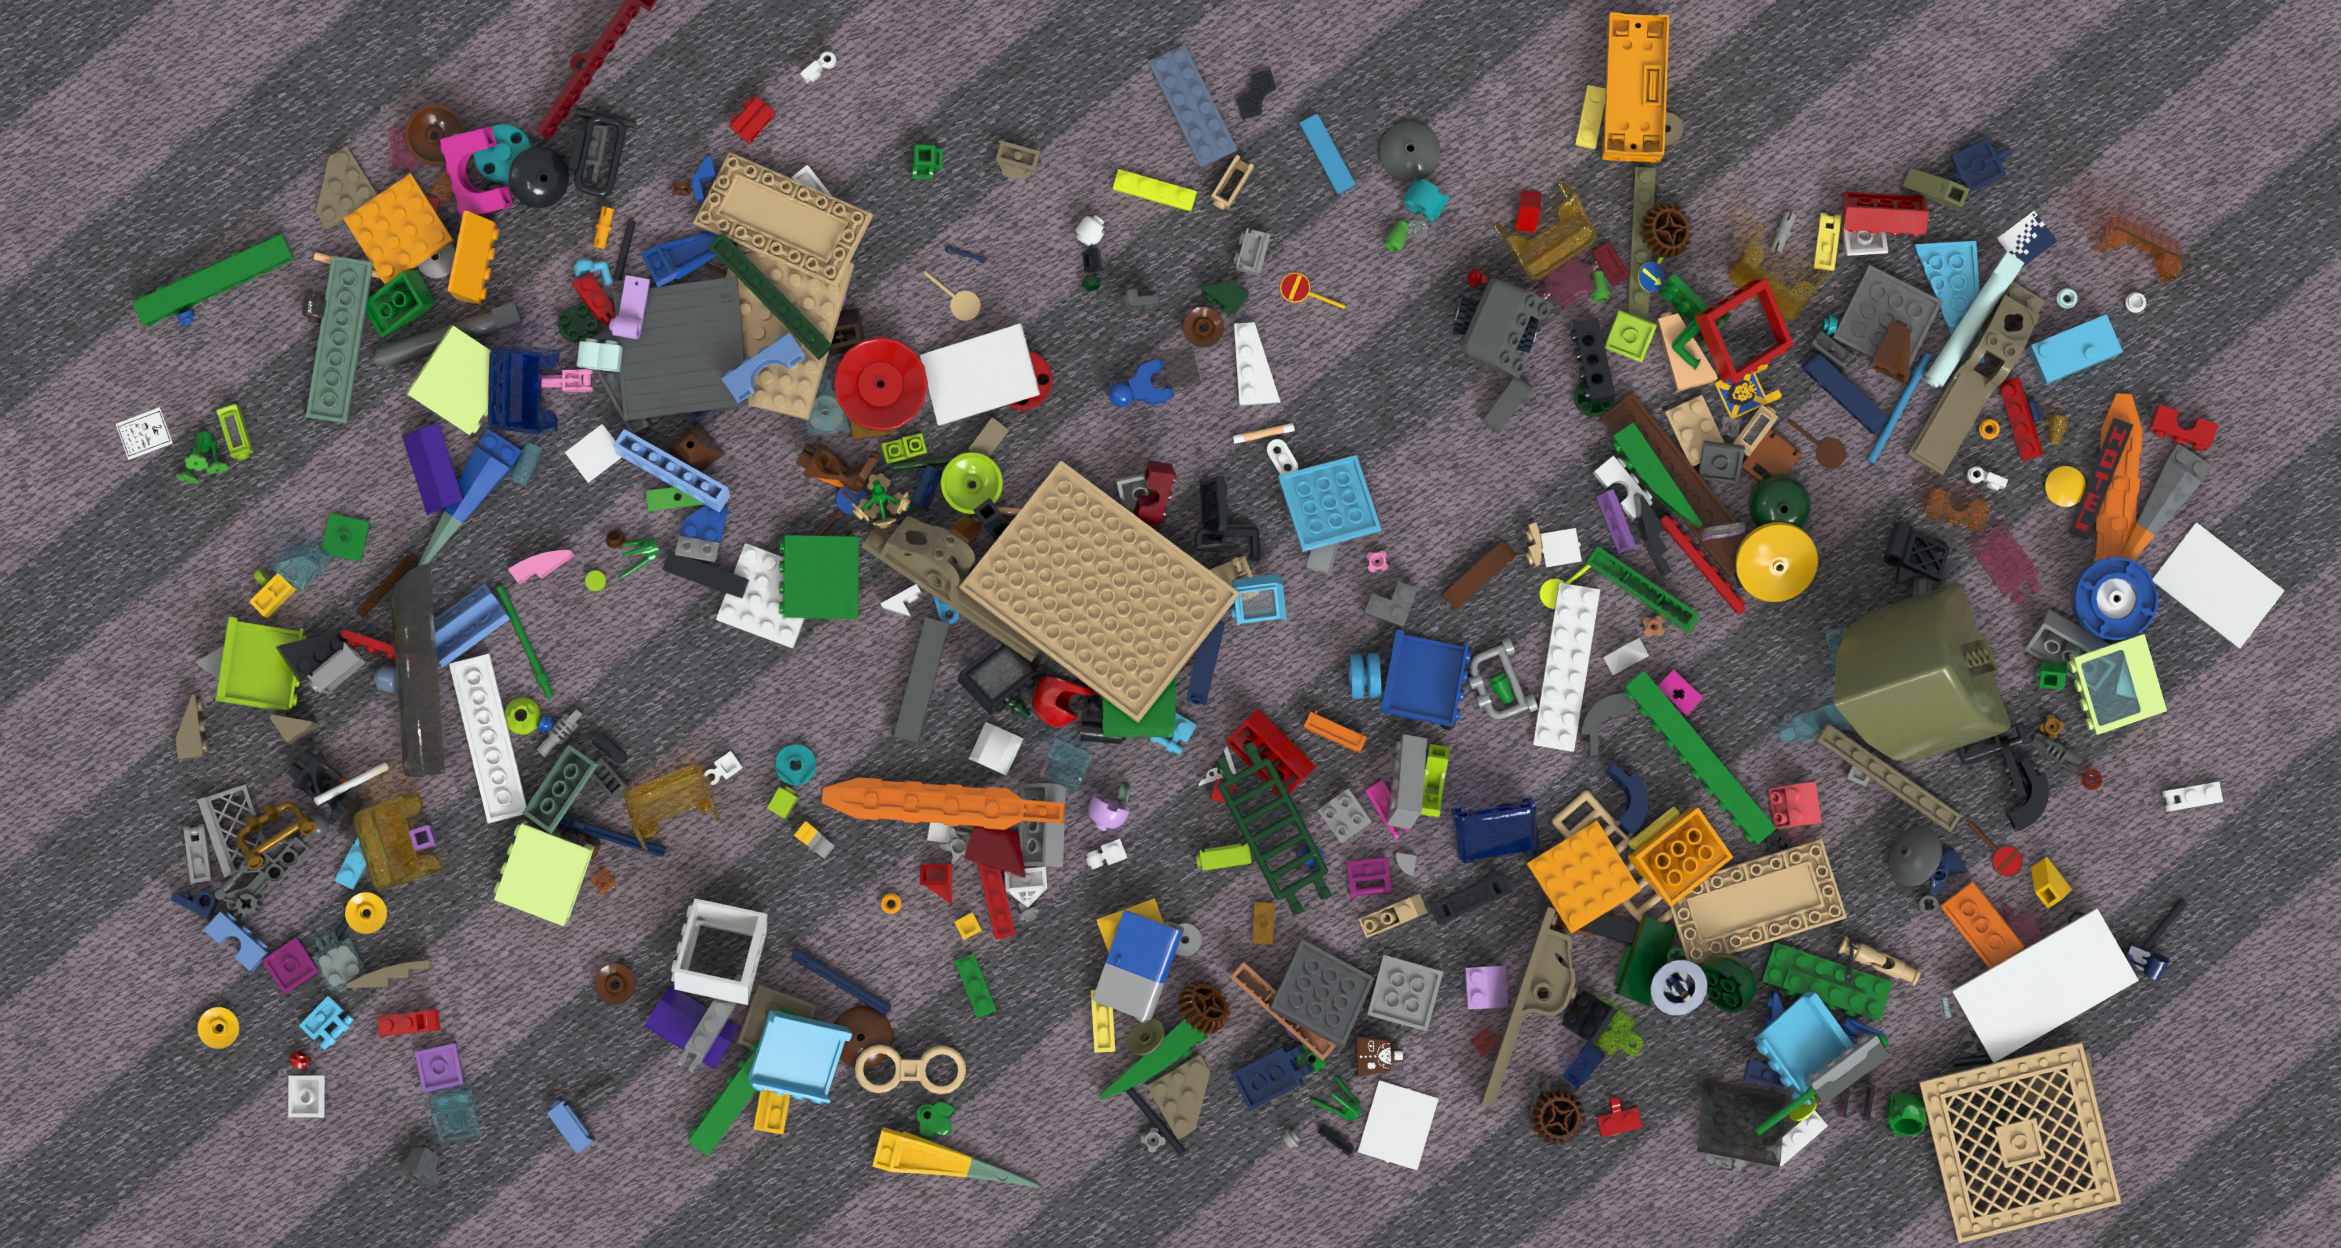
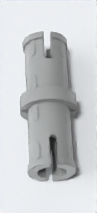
M1788 211L1784 212L1780 226L1776 228L1775 238L1769 248L1771 251H1775L1777 244H1779L1776 252L1782 254L1785 242L1791 236L1790 230L1797 215L1792 213L1788 221L1790 215Z

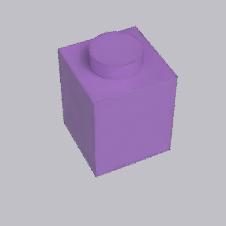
M426 825L409 831L415 851L438 846L432 825Z

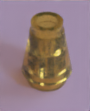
M2052 414V418L2049 419V443L2061 445L2069 426V417Z

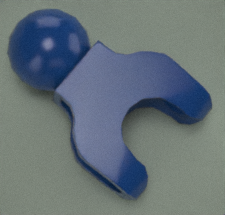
M1155 360L1141 365L1135 377L1128 380L1127 383L1116 382L1113 384L1108 392L1111 403L1117 407H1126L1132 401H1143L1146 404L1155 406L1172 399L1175 396L1172 389L1158 390L1151 384L1150 377L1161 371L1164 366L1162 360Z

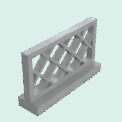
M246 785L197 800L225 879L232 877L237 871L233 865L236 855L243 858L246 857L238 853L239 846L234 851L227 847L226 842L229 836L237 838V835L231 833L236 822L243 826L247 825L238 820L243 809L250 812L251 815H256ZM243 790L245 800L242 805L231 801L234 793ZM220 798L227 801L223 811L220 812L213 808L211 801ZM246 802L248 803L249 809L244 807ZM229 803L240 807L236 818L224 814ZM215 812L220 814L219 819H217ZM223 816L234 821L229 832L220 828L219 823ZM258 831L259 837L255 844L245 840L247 844L255 848L260 840L263 843L264 836L262 831ZM222 832H224V833L227 834V836H226L225 839H224V836H223ZM229 851L234 853L232 859L230 857Z

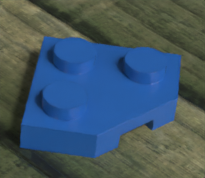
M705 505L683 520L680 536L717 542L720 549L728 508L723 507L718 512Z

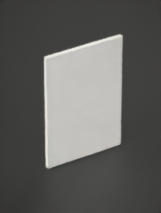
M1022 324L920 355L921 361L925 366L928 389L938 426L1040 395Z
M2197 522L2185 534L2183 540L2152 578L2156 585L2239 649L2285 591Z

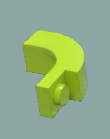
M1429 744L1424 773L1421 811L1423 815L1440 816L1450 747Z

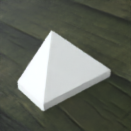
M1640 638L1603 657L1612 675H1615L1648 657L1649 654Z

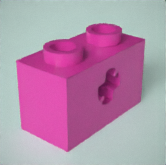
M1674 669L1658 684V688L1684 717L1703 699ZM1680 690L1682 692L1680 696H1683L1682 699H1675L1673 691L1677 692Z

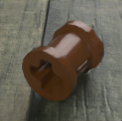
M584 834L577 843L583 847L586 844L595 846L591 859L596 857L602 845L599 842L596 843L586 838Z

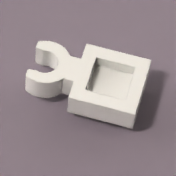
M732 751L714 762L717 767L715 770L709 769L704 775L715 774V780L711 782V785H715L719 782L722 775L727 780L743 767Z

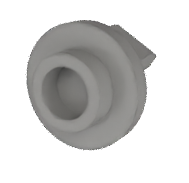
M1018 903L1022 911L1019 915L1020 920L1029 922L1037 917L1036 914L1039 912L1037 907H1031L1030 905L1027 908L1022 903Z

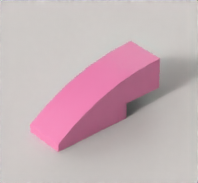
M571 550L545 552L529 557L508 570L519 584L535 573L542 579L575 556V554Z

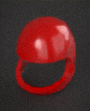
M1044 675L1033 693L1032 707L1034 713L1042 722L1051 727L1062 728L1078 717L1068 705L1070 699L1077 693L1093 696V690Z

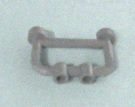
M1509 637L1501 640V645L1474 656L1469 665L1471 677L1468 680L1472 689L1477 688L1479 696L1476 699L1479 707H1484L1489 716L1498 720L1505 719L1527 709L1530 712L1538 710L1533 694L1524 697L1508 658L1509 654L1515 652ZM1496 655L1500 657L1518 701L1517 705L1503 711H1496L1493 708L1477 668L1481 661Z

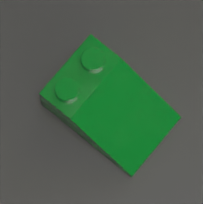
M407 270L402 271L368 298L366 313L382 339L424 315L437 303L418 271Z

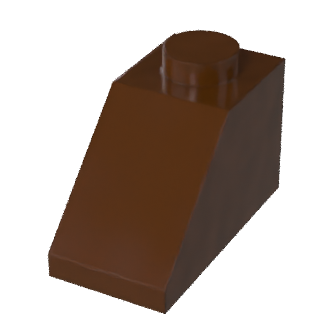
M964 515L951 530V533L971 546L982 530V526L979 525L981 522L972 515L970 517Z

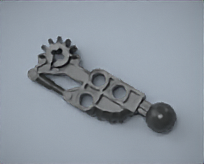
M322 813L308 815L307 817L312 818L315 822L316 830L310 835H303L301 833L298 836L295 833L291 834L263 852L264 859L260 868L256 870L249 869L244 858L239 864L240 868L232 877H229L220 888L215 890V897L219 900L227 901L228 909H235L233 915L237 916L240 913L242 920L245 918V914H248L249 919L253 918L252 912L258 915L260 911L256 907H263V903L259 902L264 897L261 889L269 881H280L310 849L308 843L313 838H321L327 834L330 824L326 820L327 817ZM289 851L294 854L291 860H284L282 858L285 852ZM272 867L280 869L279 873L275 876H271L268 873ZM257 872L247 885L229 890L243 873ZM240 898L244 900L249 899L250 904L242 905V901Z

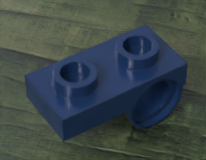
M2134 943L2130 944L2125 954L2131 967L2143 971L2147 977L2158 981L2161 980L2170 962V958Z

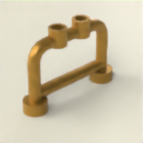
M283 802L276 807L274 804H268L263 809L265 814L259 818L256 815H251L246 819L247 825L239 831L236 840L246 856L244 861L249 869L256 870L260 868L263 864V858L260 854L297 830H300L303 835H310L316 830V824L313 819L305 817L294 802ZM283 811H292L297 818L296 822L251 850L245 841V837L249 833L260 831L263 824L269 820H277Z

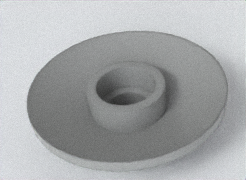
M449 244L437 253L439 254L437 260H432V257L418 265V268L423 274L431 278H442L449 275L453 267L455 248L452 244Z

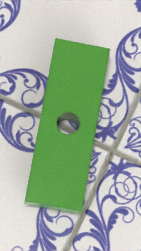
M675 487L646 491L649 512L705 505ZM676 495H682L681 500H675Z

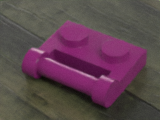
M1388 857L1347 862L1351 899H1356L1357 896L1372 894H1392ZM1384 879V885L1356 888V882Z

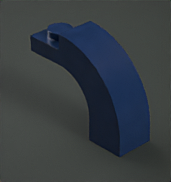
M1614 763L1605 774L1624 791L1627 800L1624 813L1614 825L1630 838L1640 828L1646 818L1649 806L1648 793L1643 780L1636 772L1628 776L1627 771L1621 765Z

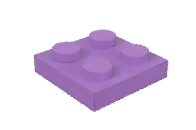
M457 1043L415 1052L423 1093L465 1084Z

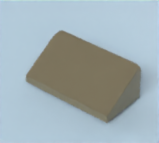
M992 417L968 448V451L990 457L1009 430Z

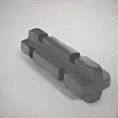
M611 1079L603 1083L604 1085H599L587 1092L586 1095L577 1098L579 1106L584 1108L590 1102L593 1103L606 1095V1092L613 1091L616 1088L614 1082Z

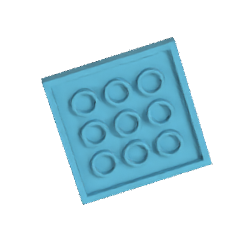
M1357 455L1278 476L1302 552L1381 531V526Z

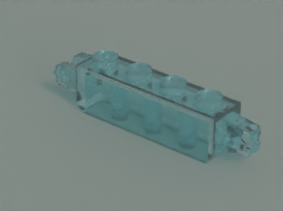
M1831 704L1792 718L1789 723L1790 728L1779 732L1777 739L1783 743L1795 739L1796 743L1802 742V745L1813 742V737L1820 734L1826 723H1829L1836 729L1840 728L1841 732L1853 728V726L1836 708L1835 704Z

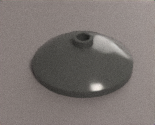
M1415 121L1400 122L1392 126L1384 134L1379 148L1380 160L1385 170L1398 180L1413 182L1415 177L1421 180L1430 175L1436 168L1440 158V144L1435 133L1426 125ZM1408 146H1413V147H1414V151H1413V152L1407 151V147H1408Z
M1916 826L1904 831L1895 840L1888 857V868L1895 881L1904 886H1917L1927 881L1934 874L1942 856V845L1938 835L1929 828Z

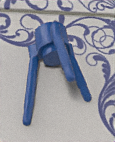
M1848 1017L1842 1027L1853 1044L1856 1042L1852 1039V1036L1857 1037L1860 1030L1867 1034H1881L1886 1037L1885 1033L1861 1024Z

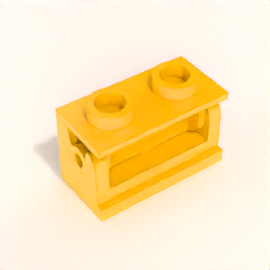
M277 573L249 602L264 617L269 618L297 588L284 575Z

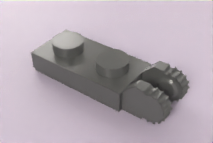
M594 125L582 180H585L587 177L588 165L594 166L592 182H598L608 135V126Z

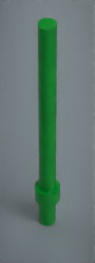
M498 586L496 590L536 674L535 679L538 685H541L546 698L550 699L555 695L549 685L548 675L542 670L504 586Z

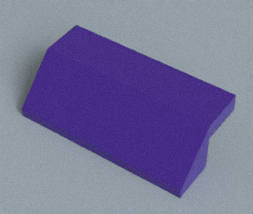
M440 423L420 428L403 437L426 514L430 515L443 511L447 506L463 502L464 499Z
M670 985L647 1020L645 1027L684 1050L708 1008L679 990H675ZM727 1021L702 1062L715 1070L728 1047L739 1033L740 1028Z

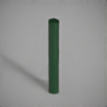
M953 455L893 463L892 471L924 468L927 465H946L953 459Z

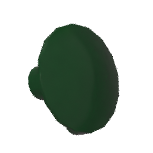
M581 303L569 307L558 316L560 334L570 342H585L586 338L591 339L598 330L599 321H597L586 304Z
M1593 378L1591 380L1594 384L1602 383V381L1598 378ZM1585 380L1577 385L1574 392V403L1582 414L1589 417H1599L1612 408L1614 401L1590 405L1589 399H1585L1583 387H1586Z

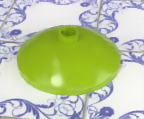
M964 453L955 457L947 464L941 478V489L946 501L957 511L966 514H975L973 510L989 498L995 504L1001 495L1003 487L1002 475L998 466L989 457L980 453ZM971 481L976 482V487L973 489L969 487Z

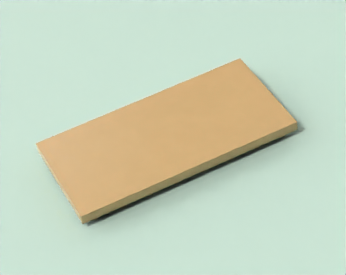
M729 152L693 224L718 236L723 233L731 242L837 288L873 215L870 212Z
M1822 839L1715 871L1670 907L1685 958L1695 964L1702 963L1708 956L1715 953L1732 954L1847 918Z

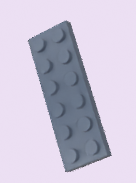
M1182 45L1148 61L1200 168L1237 151V147L1186 46Z

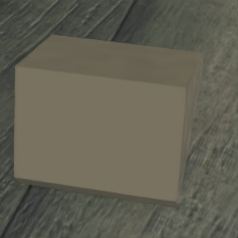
M272 714L270 716L271 721L284 740L293 745L318 729L319 724L311 721Z

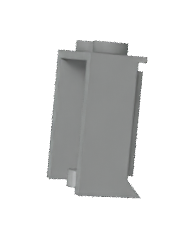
M344 642L343 650L340 649L312 672L313 676L308 675L311 680L309 684L316 692L329 694L366 662L350 644Z

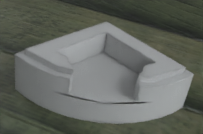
M1396 852V861L1400 869L1406 874L1414 876L1417 856Z

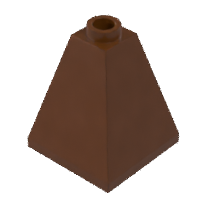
M699 422L667 447L675 458L700 472H703L724 454Z

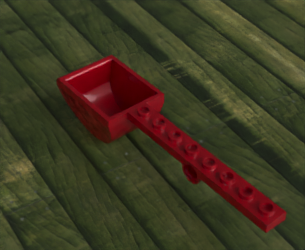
M625 0L587 55L577 53L571 58L570 67L575 73L535 129L536 133L548 140L555 135L558 126L568 116L573 104L580 99L582 91L591 83L593 75L602 67L605 58L613 51L620 36L624 35L631 20L638 15L640 7L642 6L650 12L657 0ZM586 62L585 67L581 69L582 64Z

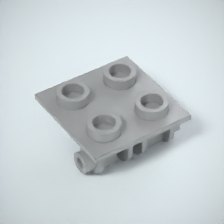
M1349 788L1318 809V812L1341 844L1373 822Z

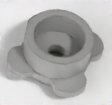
M1151 1128L1147 1135H1142L1141 1142L1145 1143L1148 1151L1152 1153L1156 1151L1157 1147L1164 1145L1166 1142L1165 1138L1161 1137L1158 1133L1157 1128Z

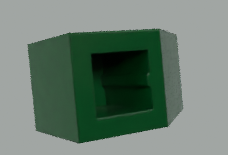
M1233 281L1207 285L1202 288L1203 297L1212 304L1214 301L1221 306L1219 309L1227 315L1233 314L1235 316L1249 297V293Z

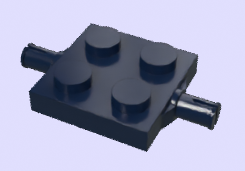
M1987 138L1951 156L1956 173L1946 177V179H1952L1951 181L1953 182L1960 180L1964 183L1965 187L1970 189V194L2006 175L2001 159L2011 155V150L2009 147H2006L1997 152Z

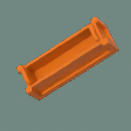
M1317 710L1315 713L1310 712L1303 727L1358 753L1361 752L1367 738L1363 736L1365 732L1358 734L1317 715Z

